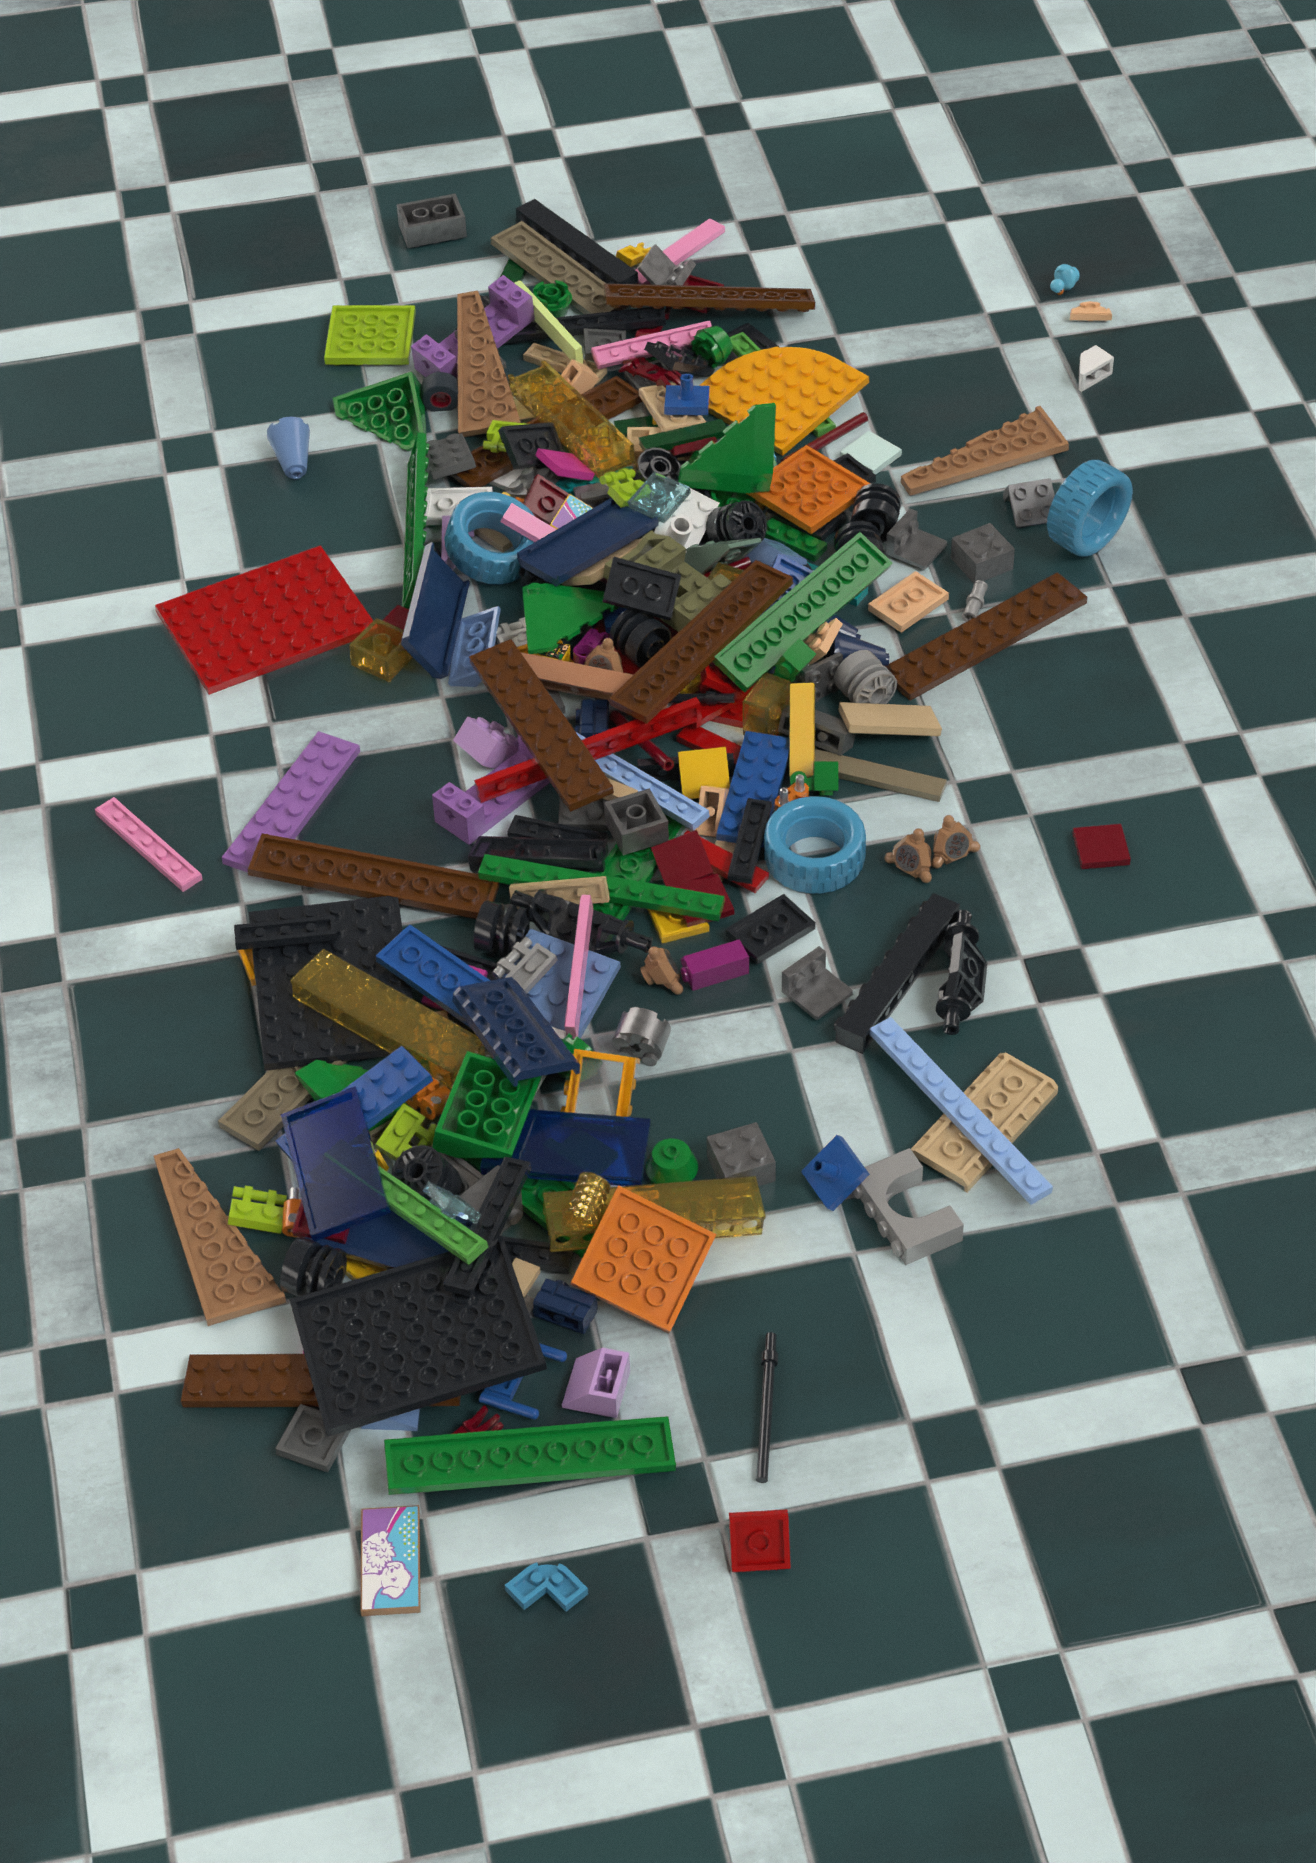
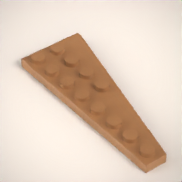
M478 290L457 294L458 434L462 433L464 437L486 434L492 420L521 423Z
M1037 406L1035 411L1019 415L1018 420L1012 423L1007 421L1003 423L1002 428L990 430L966 442V446L959 450L956 448L950 450V454L943 458L937 457L933 459V462L928 466H919L901 475V484L911 496L1068 451L1069 443L1043 408Z
M177 1148L153 1155L207 1325L211 1326L286 1303L284 1292L276 1285L272 1275L268 1274L259 1257L255 1256L237 1227L227 1225L229 1216H226L219 1202L208 1191L206 1184L194 1172V1168L182 1151Z

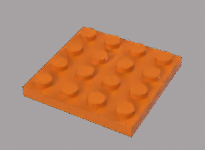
M805 445L773 468L770 491L746 494L812 534L853 505L857 491L871 483Z
M618 1185L570 1285L670 1333L717 1234Z

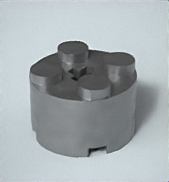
M634 1007L630 1008L627 1013L624 1011L612 1039V1043L618 1051L617 1055L639 1058L646 1065L655 1066L663 1054L671 1032L670 1024L666 1019L663 1022L657 1019L658 1014L648 1009Z

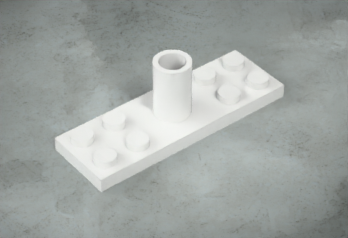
M679 483L654 533L670 536L686 549L694 544L699 545L707 529L708 516L714 509L718 508L719 503Z

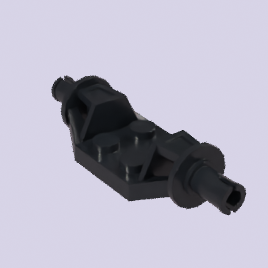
M543 889L538 890L534 897L518 890L514 891L510 904L519 908H528L529 921L534 923L541 933L575 945L579 904L564 900L561 897L548 895L547 891ZM593 910L588 949L601 955L612 952L622 954L630 946L647 953L652 946L653 939L652 937L633 932L634 922L627 919L624 922L612 915ZM544 911L549 913L548 921L542 917ZM609 934L617 935L616 941L605 942Z
M967 910L957 911L956 923L948 925L944 932L946 940L944 951L951 958L948 981L939 988V1000L936 1003L935 1011L939 1017L944 1019L943 1031L947 1035L958 1034L960 1021L967 1019L971 1012L984 1002L988 963L976 945L979 941V932L976 927L970 924L972 914Z

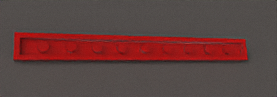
M697 697L662 709L647 724L636 719L585 738L582 742L593 758L597 760L702 720L700 702ZM532 758L476 779L474 782L477 796L480 802L483 803L544 780L547 777L536 760Z

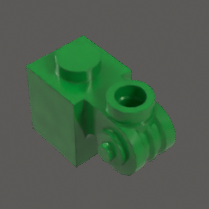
M798 638L776 662L775 672L771 676L772 682L779 687L793 682L798 674L812 661L816 653Z
M814 761V773L810 778H807L802 771H796L790 777V784L792 785L796 783V776L801 774L804 776V783L808 785L809 790L819 791V795H833V791H838V761Z

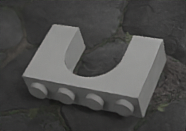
M910 1148L865 1167L870 1175L853 1191V1194L864 1203L867 1215L870 1218H874L880 1234L884 1238L887 1237L891 1243L893 1253L896 1257H900L905 1265L963 1241L964 1224L950 1205L918 1218L899 1215L888 1205V1201L894 1195L922 1183L923 1166Z

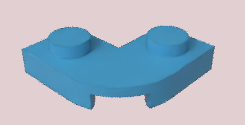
M536 1562L505 1584V1591L523 1610L548 1593L566 1612L588 1595V1588L566 1566L560 1563L558 1566L549 1564L538 1566Z

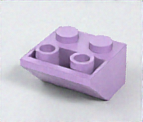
M467 717L453 739L455 743L482 766L493 769L519 751L518 738L509 733L506 734L501 724L495 721L489 723L481 717L477 719Z
M600 1348L576 1358L562 1408L617 1418L630 1374L629 1353Z

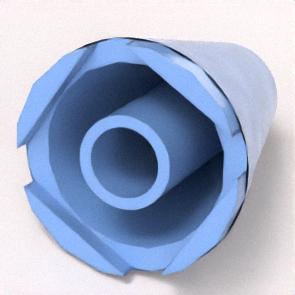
M283 417L279 419V423L275 425L273 423L270 424L267 429V439L285 475L292 479L301 478L307 472L310 439L308 423L305 424L303 419L298 417Z

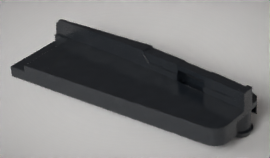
M479 836L468 855L470 870L473 873H478L485 854L584 872H604L606 868L605 858L608 854V843L602 839Z

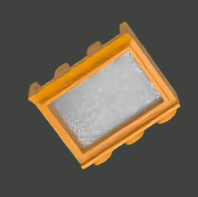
M574 1049V1054L572 1055L580 1064V1074H575L571 1070L570 1080L565 1081L564 1095L567 1096L566 1106H562L560 1111V1121L563 1122L562 1127L629 1137V1132L626 1129L628 1116L632 1114L630 1102L632 1090H635L636 1079H634L636 1064H640V1059Z

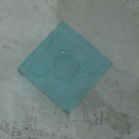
M653 472L629 499L628 505L629 508L651 518L657 517L658 521L665 523L691 494L690 487L657 472Z

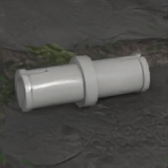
M975 581L971 594L966 598L967 605L962 615L963 620L966 622L974 617L976 618L979 609L984 605L983 598L988 588L984 581Z

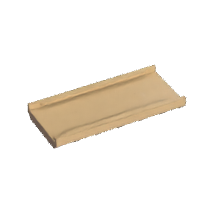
M1005 1052L1000 1053L964 1091V1094L1013 1143L1058 1094V1086L1050 1077ZM945 1114L911 1148L918 1160L964 1186V1191L967 1193L992 1166L988 1159Z

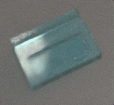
M428 1181L423 1191L431 1197L429 1202L441 1209L440 1212L452 1219L459 1216L465 1220L468 1218L472 1223L477 1224L481 1217L478 1211L459 1195H454L450 1191Z

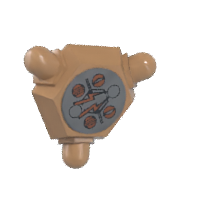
M610 638L604 639L601 646L598 645L585 658L586 662L584 665L623 673L621 657L618 652L614 651L613 640Z
M946 815L943 818L942 828L937 830L934 835V858L931 861V865L936 869L940 868L944 863L949 864L966 857L970 851L978 852L980 850V844L977 841H973L972 834L960 822L954 821L951 815Z
M917 828L913 831V834L906 835L894 845L893 852L885 854V862L895 863L898 869L915 878L919 877L922 882L929 883L932 879L929 872L931 848L924 842V831Z
M651 947L644 960L646 965L640 968L644 979L649 985L654 983L665 985L674 994H681L683 987L678 982L680 973L670 952L664 948Z

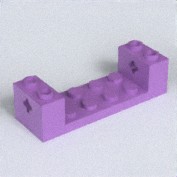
M504 275L488 286L490 304L484 308L497 349L535 320L532 296ZM454 332L440 343H437L426 334L411 346L414 368L423 376L427 377L435 372H445L458 380V340Z
M519 735V751L487 775L534 758ZM546 778L483 803L480 802L477 796L475 784L464 792L449 782L432 795L435 822L470 845L479 836H482L549 784L550 781Z

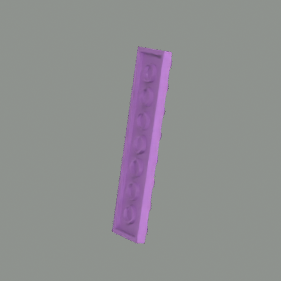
M318 731L222 856L223 864L248 873V866L262 833L295 839L358 756L360 745Z

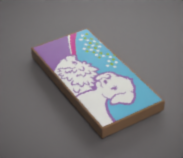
M419 1505L361 1509V1616L421 1613Z

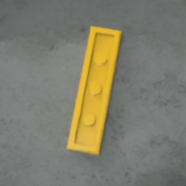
M793 683L790 684V777L794 772L802 771L807 778H810L814 773L815 684Z

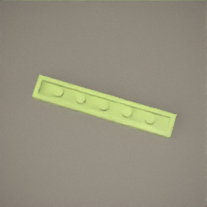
M522 281L515 282L517 286L532 296L536 323L570 360L574 359L583 364L582 346Z

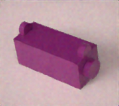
M740 939L686 955L680 959L682 979L684 982L689 983L692 991L749 974V956Z

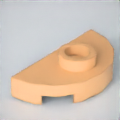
M1092 301L1082 302L1080 306L1071 309L1070 320H1112V313L1109 308L1106 309L1100 306L1101 303Z

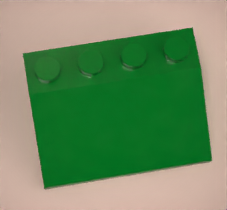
M467 1051L436 1127L432 1148L437 1152L456 1158H505V1156L512 1158L542 1076L518 1080V1086L514 1087L494 1059Z

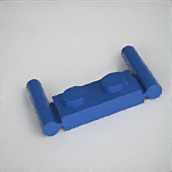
M540 1344L544 1357L564 1362L567 1359L565 1351ZM523 1377L485 1388L479 1398L480 1403L532 1420L537 1419L539 1416L538 1409L512 1401Z

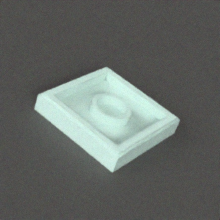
M867 431L840 451V457L848 453L876 475L902 455V449Z

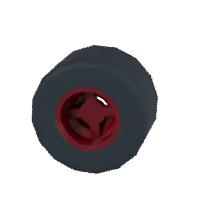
M435 372L428 375L421 384L422 403L425 408L431 412L452 411L458 406L457 379L445 372Z

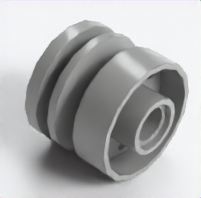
M859 650L850 654L841 662L834 675L835 685L849 698L851 703L887 704L897 688L895 676L868 650Z

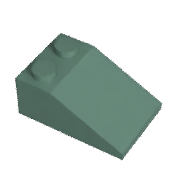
M760 538L717 543L710 541L702 546L694 544L686 549L687 553H685L684 561L703 575L744 558L762 541Z

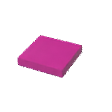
M540 448L536 452V457L557 476L587 481L593 480L595 473L571 453Z

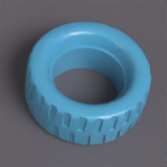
M1089 460L1078 466L1061 484L1051 503L1047 517V531L1050 538L1064 549L1080 557L1091 556L1099 552L1112 540L1127 516L1133 494L1132 483L1129 477L1101 460Z
M497 492L475 493L461 500L454 508L449 519L444 539L445 549L452 563L468 577L487 584H506L521 578L519 575L521 565L517 559V552L534 542L500 521L511 503L534 516L523 503L511 496ZM479 528L496 530L510 540L514 551L507 553L489 551L474 542L468 533Z
M819 796L798 798L779 807L766 824L764 834L766 866L778 882L792 890L809 894L836 891L851 883L863 868L866 853V830L863 821L852 808L840 801ZM819 837L834 842L841 850L827 857L811 858L796 854L789 847L801 839Z

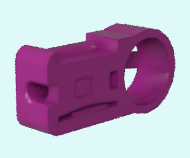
M590 629L578 645L574 647L573 662L584 665L586 662L585 658L598 645L601 646L604 639L608 638V633H598V630Z

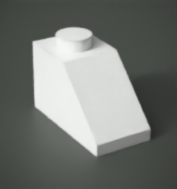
M1097 345L1085 350L1080 355L1079 390L1081 392L1112 375L1114 357Z

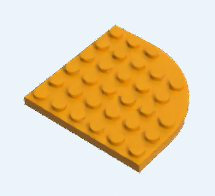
M773 347L755 351L728 362L699 386H710L708 413L718 419H722L728 425L732 424L735 420L738 423L742 422L749 416L747 410L753 405L775 403L774 451L783 456L869 383V376L839 359L820 351L800 347Z

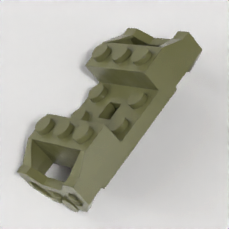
M651 530L643 536L636 548L623 556L622 559L681 575L670 621L661 619L677 632H680L732 581L721 573L712 580H709L684 561L685 547L670 536L659 535ZM613 558L605 563L603 577L607 580Z

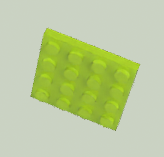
M332 305L324 356L325 364L409 365L416 314L415 305Z

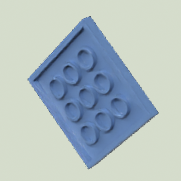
M530 929L526 935L532 941L529 949L531 950L538 943L555 954L558 961L527 995L551 1027L565 1031L564 1025L574 944ZM588 950L578 1037L580 1039L621 968L620 961ZM519 958L514 965L516 966L522 958Z

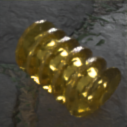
M592 1172L580 1173L566 1211L563 1214V1222L567 1227L575 1231H584L587 1228L596 1226L601 1210L604 1207V1202H606L608 1197L607 1194L611 1190L608 1181Z

